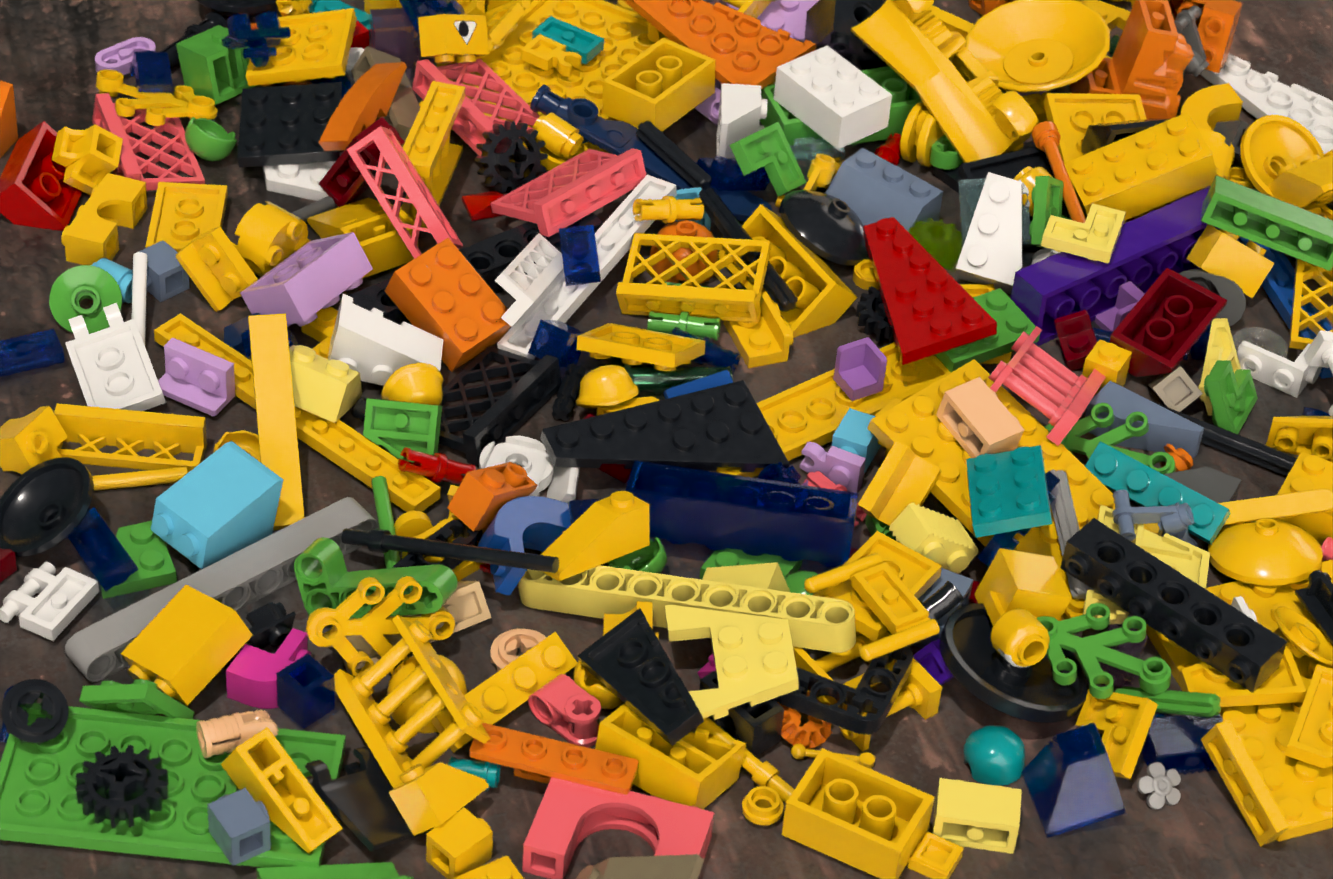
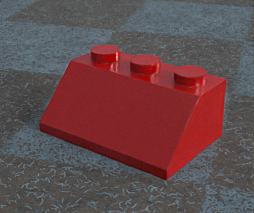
M45 121L18 139L0 176V214L4 215L14 225L63 231L70 221L82 191L63 182L66 167L52 161L57 132Z

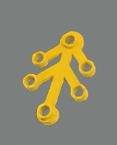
M100 70L97 72L96 88L99 89V94L109 93L110 97H116L121 93L138 98L116 99L115 110L119 116L132 117L135 115V109H146L145 122L153 126L164 125L166 118L190 117L191 120L194 117L196 119L212 120L217 117L218 110L215 107V101L206 96H196L192 87L186 85L175 86L174 94L172 95L164 86V81L158 77L144 78L143 89L123 84L124 76L118 71Z
M406 576L399 579L395 589L386 597H384V587L376 578H364L358 584L357 590L335 609L323 607L316 609L310 614L306 625L308 638L319 647L333 646L347 661V667L354 677L357 675L363 676L374 665V662L367 653L357 651L345 636L362 635L373 649L383 657L393 647L383 635L400 634L392 621L394 617L388 616L403 603L413 604L417 602L422 595V587L413 577ZM414 585L411 593L403 595L404 590L408 586ZM376 586L375 592L366 596V591L370 587ZM365 603L369 605L377 604L362 618H350ZM444 606L437 612L422 614L420 617H403L411 623L417 620L423 624L430 632L431 639L433 640L447 639L452 635L455 627L454 617ZM445 622L441 628L436 630V626L439 623ZM331 624H332V627H331L330 630H328V631L325 632V633H322L323 629H324L327 625H331ZM360 661H366L361 669H355Z

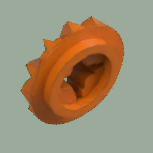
M781 705L784 708L781 736L792 745L802 744L806 749H812L822 745L832 734L831 723L808 715L809 721L800 727V712Z

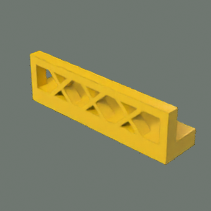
M56 404L54 414L68 436L63 442H75L82 445L75 450L61 449L63 442H61L56 447L61 457L73 458L87 465L140 470L187 467L188 473L203 461L207 446L206 417ZM105 446H116L119 448V450L113 453H102L99 449ZM143 449H150L156 452L149 457L137 454V452ZM181 452L194 454L193 461L177 460L173 456Z

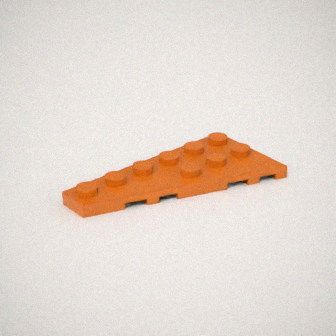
M623 0L669 40L715 59V78L720 83L760 85L762 90L776 80L778 66L816 50V43L805 40L804 43L791 38L790 32L782 29L778 31L769 29L761 25V20L718 2L713 5L703 0Z

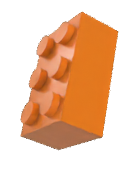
M446 238L397 269L385 289L386 294L413 326L444 339L441 360L451 372L483 352L488 346L498 342L511 327L501 318L508 308L449 238Z

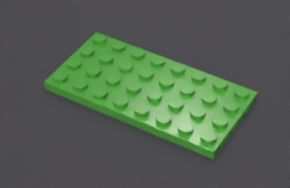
M34 703L31 708H23L28 713L27 725L31 726L38 717L45 719L46 715L40 713V703ZM68 706L69 716L67 723L55 739L37 745L36 743L29 742L21 743L18 738L9 734L0 762V840L231 864L209 833L207 804L216 801L221 796L237 792L239 789L221 766V763L231 752L204 758L199 746L196 729L197 722L202 720ZM278 728L279 731L277 732L276 739L304 777L312 776L305 768L306 763L321 760L327 765L331 779L339 778L346 748V735ZM129 745H133L135 754L148 749L150 760L159 757L162 760V769H167L169 797L162 800L163 809L160 812L150 809L149 821L146 822L137 817L134 818V827H129L126 820L119 821L116 828H111L110 819L106 818L103 822L97 824L95 823L94 813L89 815L83 814L82 804L77 803L76 774L83 773L82 763L84 761L95 763V752L99 751L107 756L110 755L111 746H116L119 752H125ZM324 802V804L327 806V808H328V809L330 810V812L332 813L331 808ZM270 820L271 850L237 864L262 868L289 866L319 868L326 841L308 854Z

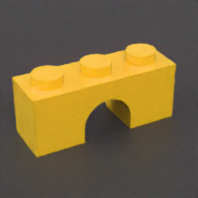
M107 173L100 184L94 186L91 196L85 205L79 207L77 215L70 226L67 225L63 230L61 243L65 246L66 261L80 265H92L102 258L112 261L119 251L118 226L134 229L147 210L146 182Z

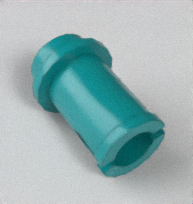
M456 757L449 759V766L485 779L489 787L484 791H489L490 787H498L501 769L499 764L458 759Z

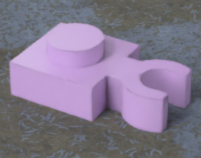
M807 442L801 453L805 455V458L801 462L800 468L808 473L820 471L836 485L841 484L847 491L857 494L863 483L866 458L831 446L829 451L826 452L819 444Z

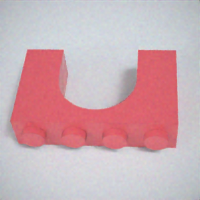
M551 777L524 842L522 872L548 879H564L579 843L595 832L608 829L625 830L640 836L652 847L655 853L654 856L698 854L704 859L711 841L714 812L633 791L624 795Z

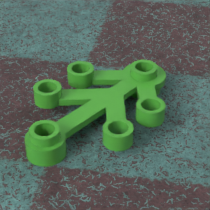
M1107 403L1096 404L1091 410V415L1078 420L1061 442L1071 453L1073 451L1084 454L1089 459L1101 441L1162 474L1177 472L1174 458L1168 453L1156 452L1150 456L1115 447V445L1131 437H1141L1148 432V419L1142 412H1132L1127 416L1125 424L1091 440L1081 438L1080 436L1097 427L1107 428L1114 422L1115 417L1112 407ZM1102 412L1109 413L1104 419L1097 418L1098 414ZM1135 421L1143 422L1141 427L1134 428L1131 426ZM1048 424L1045 428L1050 432L1053 426ZM1166 462V465L1162 468L1154 467L1156 463Z
M1102 603L1091 604L1087 608L1086 614L1062 621L1049 616L1036 618L1049 632L1050 642L1046 655L1053 668V679L1056 683L1070 685L1077 678V665L1073 660L1065 658L1061 649L1064 648L1076 653L1088 678L1089 692L1095 698L1106 699L1113 694L1114 689L1113 677L1109 673L1102 671L1099 662L1139 676V686L1145 692L1159 694L1165 692L1170 687L1171 668L1162 658L1151 657L1144 661L1108 648L1127 642H1142L1146 637L1147 624L1141 617H1128L1123 621L1121 628L1084 638L1072 634L1090 628L1102 630L1109 625L1110 610L1106 605ZM1095 615H1101V616H1103V617H1102V618H1095V617H1093V616H1095ZM1137 628L1139 631H1131L1129 629ZM1061 670H1068V671H1070V672H1069V673H1061V672H1059V671H1061ZM1100 683H1103V684H1106L1107 686H1105V687H1098V686H1096V685H1097V684H1100Z

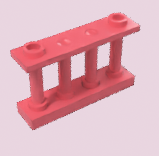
M1036 326L1030 335L1023 331L1011 347L1016 354L1008 365L1001 360L988 377L994 382L990 389L996 393L1003 384L1049 418L1048 423L1053 428L1047 435V438L1059 446L1079 420L1106 377L1096 369L1091 372L1088 378L1082 374L1077 376L1033 343L1042 331V329Z

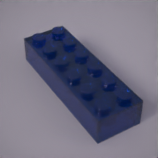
M634 461L625 491L632 493L635 497L649 504L650 537L667 539L669 542L679 545L689 542L704 544L713 550H724L726 548L743 550L746 554L753 556L771 554L781 556L788 561H800L802 559L818 561L827 567L843 565L850 558L859 493Z

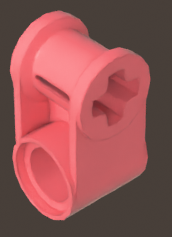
M560 674L529 696V707L541 723L548 725L571 744L588 748L596 745L599 730L597 719L601 714L600 702L597 698L579 687L569 676Z

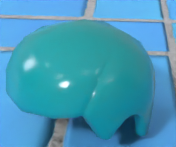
M988 725L973 731L965 740L963 748L964 763H969L974 780L987 785L1000 786L1009 785L1021 778L1025 769V748L1021 738L1009 728Z

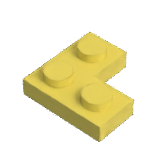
M1092 203L1085 223L1050 215L1042 236L1041 246L1057 252H1065L1085 257L1092 261H1101L1109 264L1124 223L1126 212Z

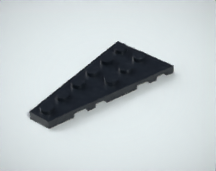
M744 380L544 428L540 437L554 467L600 468L602 464H624V469H638L639 465H658V470L716 471L719 467H739L740 472H754L755 468H773L774 473H787L790 465Z

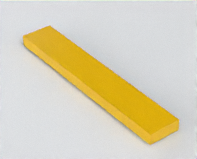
M286 313L248 316L260 462L283 479L273 531L281 530L305 518Z

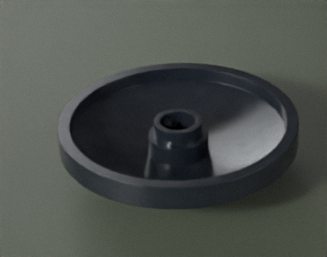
M983 603L960 607L950 615L940 634V652L953 676L974 696L1003 713L1032 722H1061L1070 719L1079 712L1086 700L1089 681L1076 653L1061 648L1065 658H1069L1076 663L1077 678L1070 685H1060L1053 679V668L1046 654L1040 662L1029 667L1018 668L1012 666L993 648L990 639L993 625ZM1061 670V671H1059V672H1061V673H1069L1070 671H1068V670Z

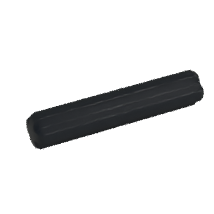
M646 121L639 124L636 131L637 137L693 188L701 187L702 190H706L710 187L713 181L712 177L653 123Z

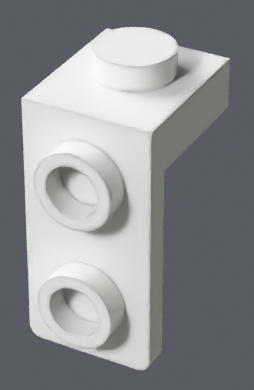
M1247 341L1241 342L1237 352L1241 369H1250L1253 379L1296 398L1308 383H1315L1322 368L1308 365L1304 355L1311 345L1309 343L1294 362Z

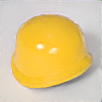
M415 363L405 365L396 370L386 381L381 392L382 400L440 406L443 397L442 374L431 364Z
M618 365L600 366L584 375L580 382L579 397L575 402L577 406L595 409L597 406L616 405L636 397L639 389L625 368Z

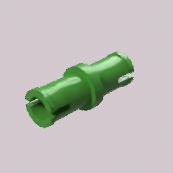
M649 312L650 319H648L647 330L684 337L719 340L720 318L690 316L689 312H681V315Z

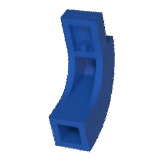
M540 496L515 498L504 504L482 535L478 546L524 553V548L544 552L572 525L568 503ZM490 564V573L494 578L495 591L510 596L527 569Z

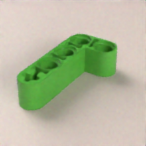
M325 537L313 541L294 562V572L301 597L309 615L316 609L323 607L335 609L357 590L360 581L367 577H374L382 584L385 590L384 597L395 589L399 579L406 576L413 577L421 585L422 595L417 602L413 604L403 603L388 617L396 616L397 614L404 616L437 612L454 594L458 586L455 573L450 568L439 564L347 572L339 545ZM414 585L408 586L404 590L403 595L411 593ZM376 586L370 587L366 591V596L373 594ZM365 603L350 618H362L377 604L369 605Z

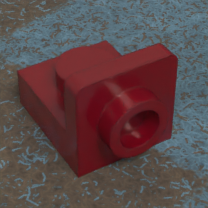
M1087 310L1054 320L1058 339L1068 369L1071 371L1084 367L1085 358L1097 343Z

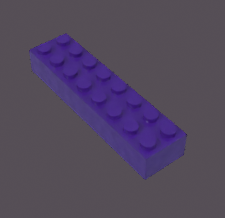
M1211 186L1124 223L1109 264L1060 252L1015 272L1011 300L1035 326L1042 329L1039 341L1034 344L1040 346L1058 338L1054 324L1056 318L1087 310L1091 322L1095 321L1096 315L1115 307L1119 286L1131 281L1141 291L1146 293L1166 268L1176 273L1190 269H1201L1186 258L1208 225L1201 221L1202 204Z

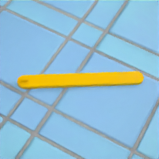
M1318 489L1218 504L1228 508L1231 513L1223 525L1225 526L1255 522L1261 518L1277 519L1328 512L1333 509V492L1329 489ZM1158 523L1145 524L1153 533L1158 535L1160 529Z

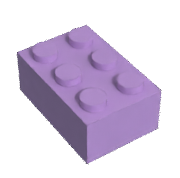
M351 232L309 241L240 294L251 314L270 315L286 313L287 327L295 323L301 327L314 321L318 317L316 312L321 308L325 309L339 302L341 299L339 295L342 292L352 290L363 283L362 277L373 268L355 233Z

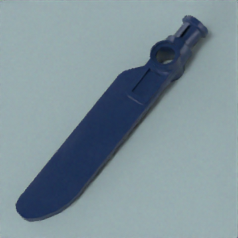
M545 84L538 89L530 105L532 111L536 113L540 111L545 115L553 112L579 129V134L584 137L583 143L590 142L614 155H620L631 148L641 150L647 174L675 184L676 190L693 188L637 137L636 131L638 129L626 122L601 118L598 116V108L593 102L581 98L573 100L568 97L564 99L551 92V88ZM697 163L712 177L713 181L710 184V188L716 191L738 221L745 222L760 204L772 211L771 205L763 199Z

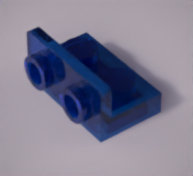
M715 156L714 158H699L697 162L712 177L711 185L718 191L766 190L770 182L764 166L747 175H743L735 158Z

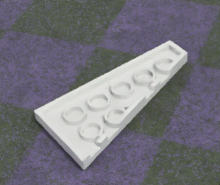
M1230 53L1219 73L1206 69L1201 73L1213 85L1229 83L1243 101L1242 107L1255 118L1259 119L1267 115H1281L1291 118L1311 132L1324 154L1333 149L1332 100L1295 83L1291 87L1278 82L1279 76L1269 71L1266 74L1258 73L1250 69L1249 62Z

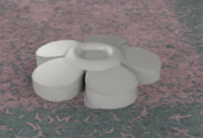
M1159 762L1148 765V776L1140 777L1137 781V788L1140 793H1150L1147 797V805L1155 810L1161 809L1165 803L1169 806L1176 805L1181 798V794L1173 786H1177L1181 782L1179 773L1175 769H1169L1165 772V767Z

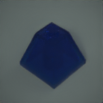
M1095 723L1056 734L1022 770L1023 779L1047 838L1126 813L1108 753Z

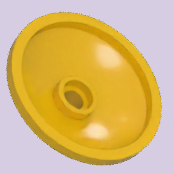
M1267 115L1254 121L1245 130L1240 145L1242 164L1249 180L1260 193L1273 198L1274 196L1268 184L1279 177L1277 174L1278 170L1292 163L1299 167L1301 162L1317 154L1320 159L1324 158V152L1311 132L1297 121L1281 115Z
M1261 518L1255 522L1226 525L1220 530L1212 545L1208 543L1209 561L1224 575L1249 584L1279 586L1301 582L1308 579L1312 572L1319 570L1322 564L1323 551L1318 541L1301 527L1280 519Z

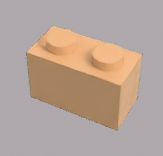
M980 377L946 391L936 413V416L971 458L982 454L1013 451L1017 448L1024 432V428L1020 425L1018 419L1007 410L998 399L996 393Z

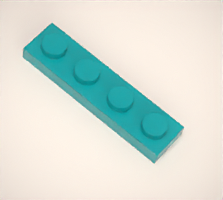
M1101 441L1085 465L1111 492L1127 490L1130 502L1140 507L1169 506L1178 502L1180 504L1188 503L1194 516V524L1188 526V533L1211 545L1231 514L1228 508Z

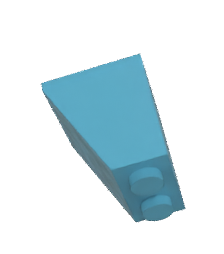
M227 442L156 498L151 531L200 569H204L272 534L283 479L234 442Z

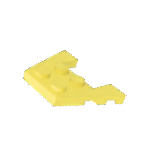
M1100 505L1098 521L1119 533L1118 525L1113 521L1112 513L1114 509ZM1134 524L1136 538L1131 542L1206 589L1210 552L1167 533L1161 537L1144 529V524ZM1087 589L1083 615L1086 614V610L1091 604L1102 603L1110 610L1109 625L1123 624L1126 618L1133 616L1109 599L1104 598L1095 590ZM1095 615V616H1093V617H1095V618H1102L1103 616H1101V615Z
M665 605L669 642L711 638L718 688L688 691L703 719L712 716L716 720L727 716L728 709L749 702L752 707L799 689L796 662L787 619Z

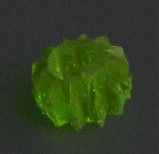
M929 217L926 222L916 221L915 226L909 228V233L943 268L952 269L953 265L958 263L963 248L962 232L956 230L955 224H945L943 219L934 221Z

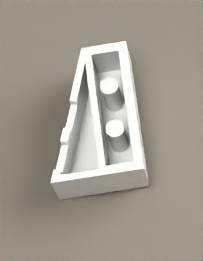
M988 172L956 266V273L959 279L975 284H994L995 290L1001 288L1005 293L1011 294L1015 272L1023 268L1022 183Z

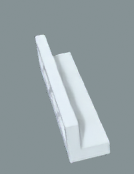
M540 233L534 237L495 280L516 299L501 317L511 327L570 262Z

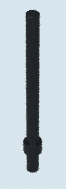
M345 528L341 535L343 544L368 547V550L372 552L387 553L389 550L551 573H556L559 568L558 557L391 535L389 530L372 528L369 532Z

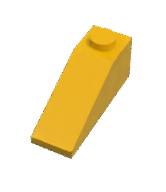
M617 491L607 498L594 502L540 554L558 557L559 568L556 573H544L557 581H562L649 546V504L628 491Z
M268 727L236 747L221 763V766L239 790L246 788L255 802L261 801L267 809L270 820L308 854L343 829Z

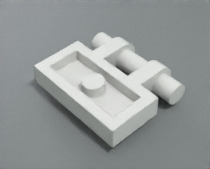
M44 562L38 569L33 568L24 577L25 583L18 590H12L3 599V606L0 608V620L8 623L15 615L19 616L20 627L54 641L99 592L98 581L67 567H64L57 576H54L56 573L54 565L50 562Z

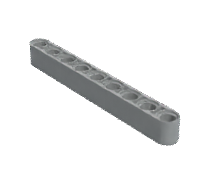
M352 497L343 498L78 631L67 641L64 652L89 681L98 682L129 666L120 653L186 584L237 611L296 581L294 572L295 559L316 539L325 537L335 541L339 545L343 556L362 546L343 544L341 540L342 531L347 528L370 532L372 528L378 529V521Z

